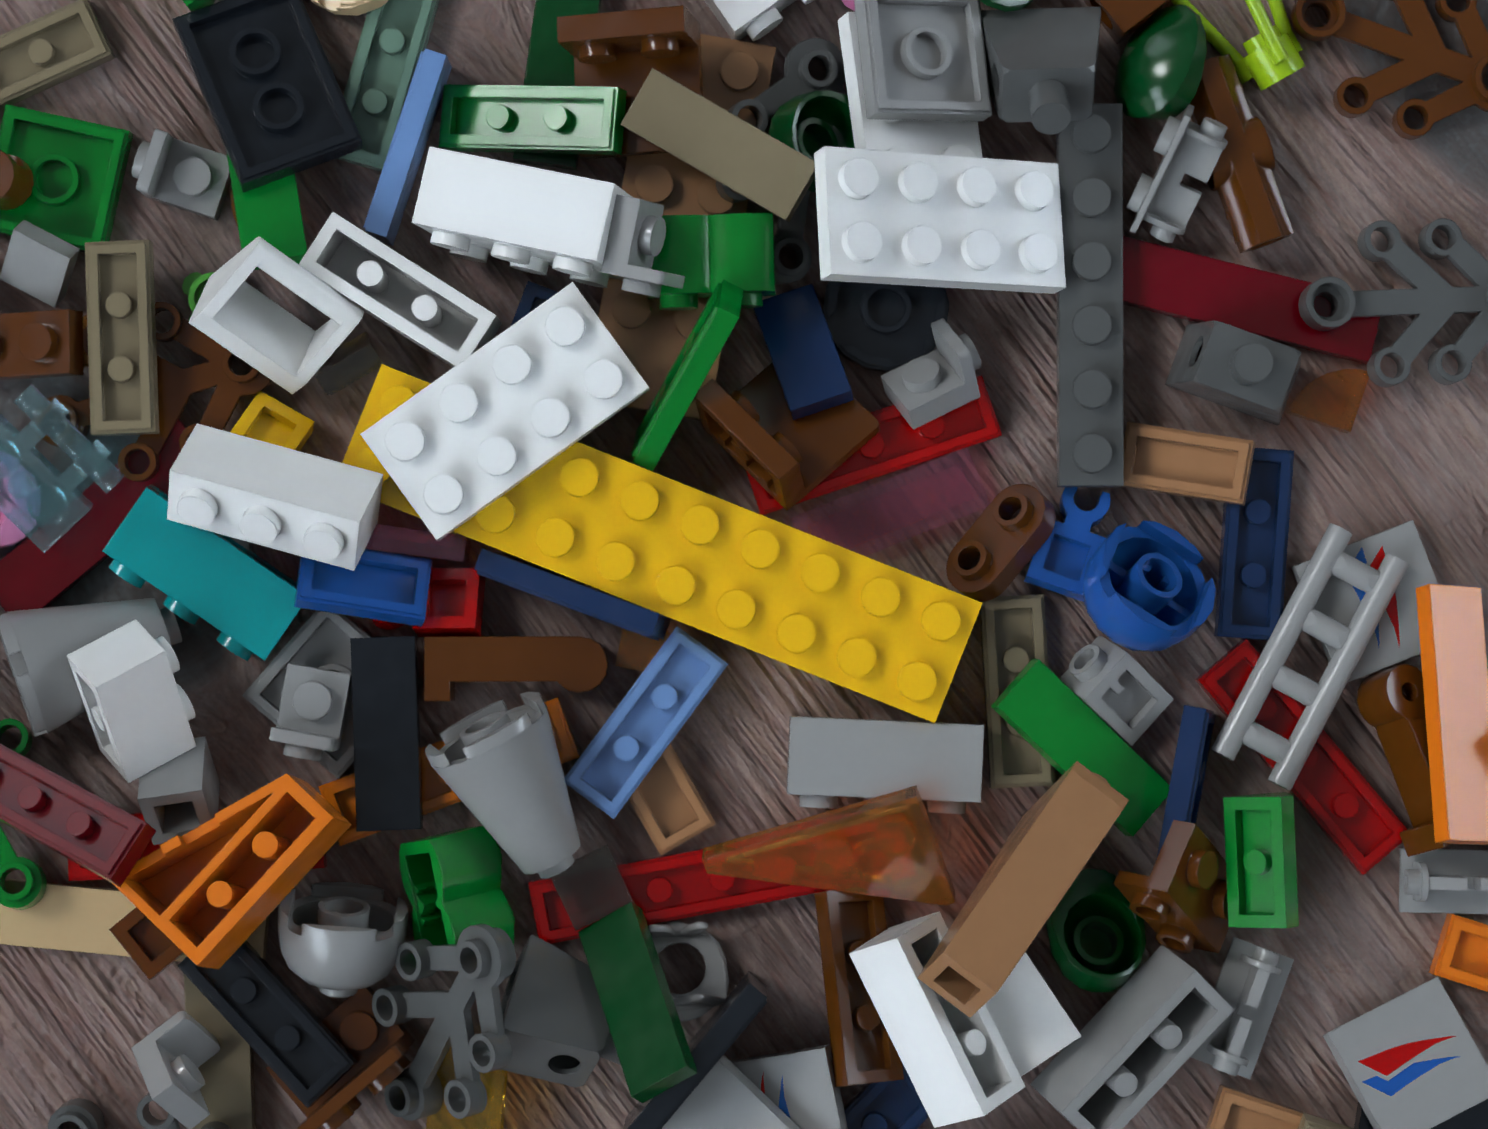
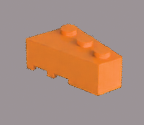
M287 773L215 813L214 818L182 836L177 835L159 845L160 848L136 862L121 887L113 885L194 964L199 967L219 970L352 825L305 780Z

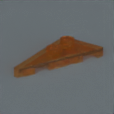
M917 785L703 848L702 862L708 874L946 906L956 903L955 889Z

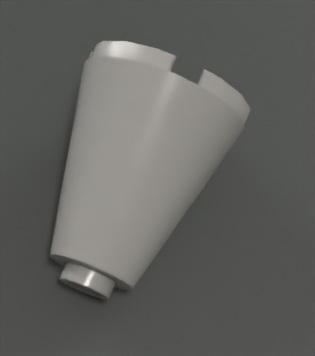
M155 598L6 611L7 613L0 615V638L35 737L52 732L86 711L67 658L68 654L135 619L154 639L163 636L171 647L182 642L174 613L166 607L159 609Z
M529 691L520 694L525 705L508 710L502 699L469 714L440 733L445 746L438 750L429 744L425 748V753L433 769L524 874L538 873L541 879H546L560 874L573 865L575 862L573 854L579 849L581 843L547 705L544 703L539 692Z

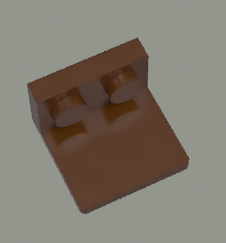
M684 5L557 17L558 43L574 57L575 86L620 87L626 90L625 115L652 68L703 97L700 23ZM624 127L622 155L579 154V156L583 159H598L668 152Z
M772 363L739 391L735 390L730 395L716 381L711 379L698 390L694 397L703 429L787 511L872 439L880 430L878 420L854 397L853 401L793 420Z
M370 986L358 989L355 995L348 997L321 1021L353 1055L358 1063L312 1107L307 1108L269 1066L266 1068L307 1117L296 1129H337L362 1105L356 1097L360 1091L367 1087L375 1096L404 1071V1068L411 1063L404 1053L416 1040L402 1024L384 1027L376 1020L372 1009V999L375 992Z

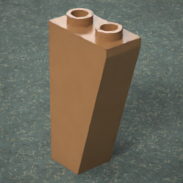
M1076 761L1021 817L917 978L969 1018L972 1017L997 994L1129 800L1112 788L1105 778L1091 772Z

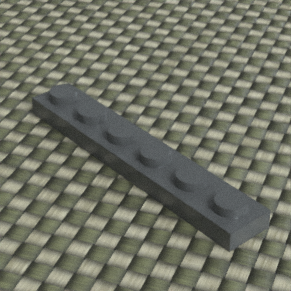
M1093 103L1091 117L1086 120L1070 121L1066 129L1056 134V163H1058L1066 277V288L1056 293L1057 487L1121 488L1124 486L1123 103Z

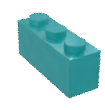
M150 484L145 488L102 550V552L114 559L109 568L119 577L141 589L147 581L168 595L163 605L183 620L195 625L201 617L220 630L221 633L216 640L240 658L248 661L254 653L265 661L301 609L294 607L297 582L228 536L167 520L168 494L155 485Z

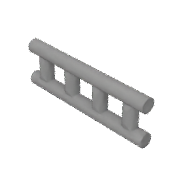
M1329 523L1211 748L1217 754L1234 761L1243 744L1275 761L1276 764L1267 780L1288 791H1291L1409 566L1404 560L1386 553L1377 570L1346 554L1344 550L1352 534L1332 523ZM1331 575L1365 592L1348 626L1314 609ZM1302 631L1336 649L1318 683L1284 665ZM1272 688L1306 705L1289 739L1254 722Z

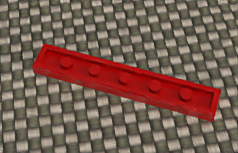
M901 810L529 881L528 885L538 937L551 944L580 938L579 931L629 902H633L642 908L647 925L913 875L916 874L905 812Z

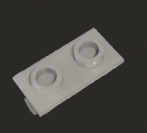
M1190 104L1186 108L1181 120L1172 116L1168 117L1153 151L1164 155L1153 178L1144 173L1141 174L1126 206L1127 209L1136 212L1130 229L1131 232L1136 233L1141 221L1144 220L1153 224L1149 233L1163 242L1173 243L1177 234L1184 235L1187 229L1186 225L1202 192L1181 183L1184 174H1187L1205 183L1208 182L1223 149L1228 144V141L1223 138L1228 129L1226 125L1209 117H1204L1201 126L1191 122L1190 119L1194 106Z
M1400 848L1399 912L1488 914V850L1436 849L1408 857L1405 848Z
M1233 937L1214 989L1234 1011L1192 1054L1191 1058L1210 1064L1213 1068L1227 1074L1251 1079L1294 959Z

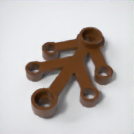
M1297 0L1291 13L1292 24L1296 32L1304 39L1320 42L1334 36L1400 60V62L1368 77H1350L1343 81L1333 95L1334 106L1342 116L1347 118L1360 117L1372 107L1375 101L1434 74L1460 82V84L1427 101L1414 98L1401 104L1395 110L1392 118L1393 128L1400 137L1408 140L1418 139L1425 135L1434 123L1473 105L1488 112V89L1484 84V76L1488 72V32L1476 8L1477 0H1466V8L1462 12L1450 9L1446 0H1435V9L1438 15L1443 20L1456 24L1468 56L1445 47L1424 0H1390L1394 1L1409 34L1346 12L1344 0ZM1310 7L1321 8L1327 17L1326 25L1323 27L1310 25L1306 19V10ZM1355 87L1362 91L1364 95L1362 107L1353 108L1347 105L1344 100L1346 88ZM1406 109H1416L1422 114L1424 123L1421 129L1414 130L1406 126L1403 120Z
M167 302L155 303V316L161 311H169L174 317V324L166 333L156 332V340L160 342L175 340L209 361L182 369L157 356L159 434L140 435L136 443L125 446L118 456L120 472L126 478L136 482L149 481L158 473L160 468L159 455L192 394L216 387L199 424L224 431L241 397L256 395L266 389L272 381L255 368H252L246 375H236L232 369V361L236 355L188 323L189 321L183 318L182 313ZM86 326L83 330V350L88 354ZM56 395L44 400L38 407L34 419L38 435L45 442L61 448H70L81 443L88 435L91 426L90 398L78 401L68 396ZM58 409H65L70 416V423L64 431L54 432L49 424L50 416ZM196 424L188 426L181 433L179 438L180 450H182ZM136 451H145L150 459L148 469L142 474H133L128 466L130 456Z

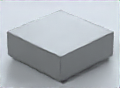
M23 220L13 229L1 269L0 280L55 308L66 296L80 248Z

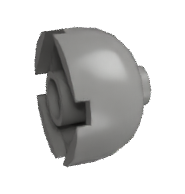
M352 882L315 883L311 887V896L301 897L295 900V889H293L281 901L278 909V935L281 953L289 969L308 984L319 987V991L322 994L339 998L353 996L357 993L358 989L367 988L388 976L395 966L398 946L405 943L407 937L409 911L406 902L398 897L395 907L383 901L384 889Z

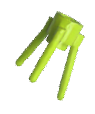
M1171 0L1174 5L1188 6L1200 16L1206 33V40L1222 56L1230 54L1237 76L1242 84L1254 78L1260 90L1263 91L1306 66L1299 54L1303 49L1292 31L1282 0H1267L1275 23L1274 26L1261 0H1245L1260 32L1242 44L1248 54L1245 57L1224 38L1189 0Z

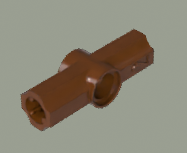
M1230 54L1206 59L1196 95L1190 102V105L1194 106L1191 119L1193 123L1201 126L1204 117H1209L1228 127L1223 137L1228 141V144L1223 149L1207 184L1212 191H1218L1235 244H1237L1241 254L1287 238L1294 234V230L1272 172L1275 170V157L1270 139L1261 120L1258 117H1252Z

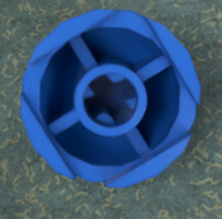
M1143 520L1137 527H1125V523L1117 526L1104 539L1086 565L1083 598L1087 613L1097 628L1114 643L1132 651H1162L1190 637L1208 618L1214 609L1216 592L1214 581L1211 578L1205 583L1203 573L1197 566L1204 558L1197 548L1178 531L1156 521Z

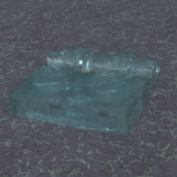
M31 384L13 401L31 419L23 429L18 431L0 413V511L45 553L91 510L93 504L76 488L89 476L105 493H108L121 481L124 475L107 459L110 452L97 439L91 443L65 417L69 411L56 398L49 401ZM46 434L73 460L62 472L34 447Z

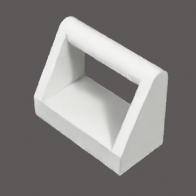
M258 236L209 277L188 323L293 395L308 383L359 324L364 310ZM258 267L328 316L330 320L315 331L249 285L245 280Z

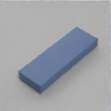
M426 48L424 52L421 51L363 226L367 234L380 242L392 246L394 245L443 96L444 84H447L452 69L447 55Z
M677 626L565 776L566 784L614 819L720 677L728 663Z

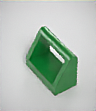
M1275 792L1223 797L1228 927H1298L1294 795L1291 792Z

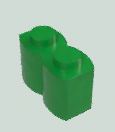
M773 213L662 216L666 223V237L661 252L654 256L652 269L685 276L683 289L662 285L660 298L646 295L648 299H660V310L698 309V298L711 297L718 282L721 283L723 280L743 289L741 309L763 307V296L776 295Z
M483 826L457 829L400 844V872L406 894L413 906L412 929L414 940L426 939L432 945L457 944L459 936L465 928L476 924H487L504 930L514 945V914L500 888L502 879L501 850L495 839Z

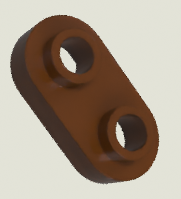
M1015 484L1002 490L952 549L946 565L947 577L950 583L963 595L979 602L992 600L1002 594L1051 535L1056 521L1055 509L1052 503L1035 487L1028 484ZM1021 508L1018 516L1010 520L1014 513ZM980 556V561H979V563H978L974 568L971 569V566L973 565V563H974V562L977 560V558Z

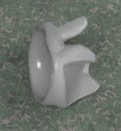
M676 920L665 925H649L648 927L658 955L669 945L681 943L688 944L697 949L705 961V977L696 989L685 994L671 993L680 1022L702 1017L714 1006L723 1004L726 1000L729 986L727 960L720 943L706 931L708 924L699 921L685 924Z

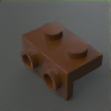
M1173 820L1150 876L1119 871L1114 884L1130 902L1129 907L1132 912L1145 919L1157 933L1156 939L1163 946L1184 954L1191 953L1193 948L1219 953L1229 930L1226 861L1197 824Z

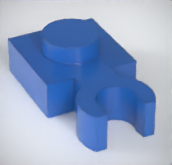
M1065 487L1059 502L1064 522L1055 521L1051 535L1032 557L1024 582L1084 602L1083 583L1086 565L1105 539V537L1091 533L1090 529L1103 520L1110 507L1111 499L1110 493L1102 491L1096 503V508L1084 511L1079 509L1074 502V495L1078 487Z

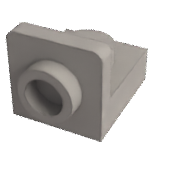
M155 129L151 142L143 141L140 144L132 166V177L138 179L136 190L146 198L218 221L231 184L227 155L176 139L168 132Z
M617 194L601 272L624 277L621 290L660 298L662 285L683 289L685 276L652 269L654 256L661 252L666 237V223L662 218L664 205Z
M944 318L931 323L937 349L881 375L885 394L912 429H916L981 397L975 370L981 368V359L978 351L967 334L963 333L958 336Z
M1098 636L1091 644L1081 648L1070 661L1068 670L1060 677V680L1130 746L1139 739L1174 700L1128 652L1103 636Z
M287 663L276 727H271L269 737L270 741L285 743L283 755L321 761L323 750H340L352 687V674Z
M179 1011L131 1049L152 1100L186 1128L192 1129L210 1115L200 1091L205 1085V1080L198 1067L218 1053L220 1045L217 1038L186 1011Z

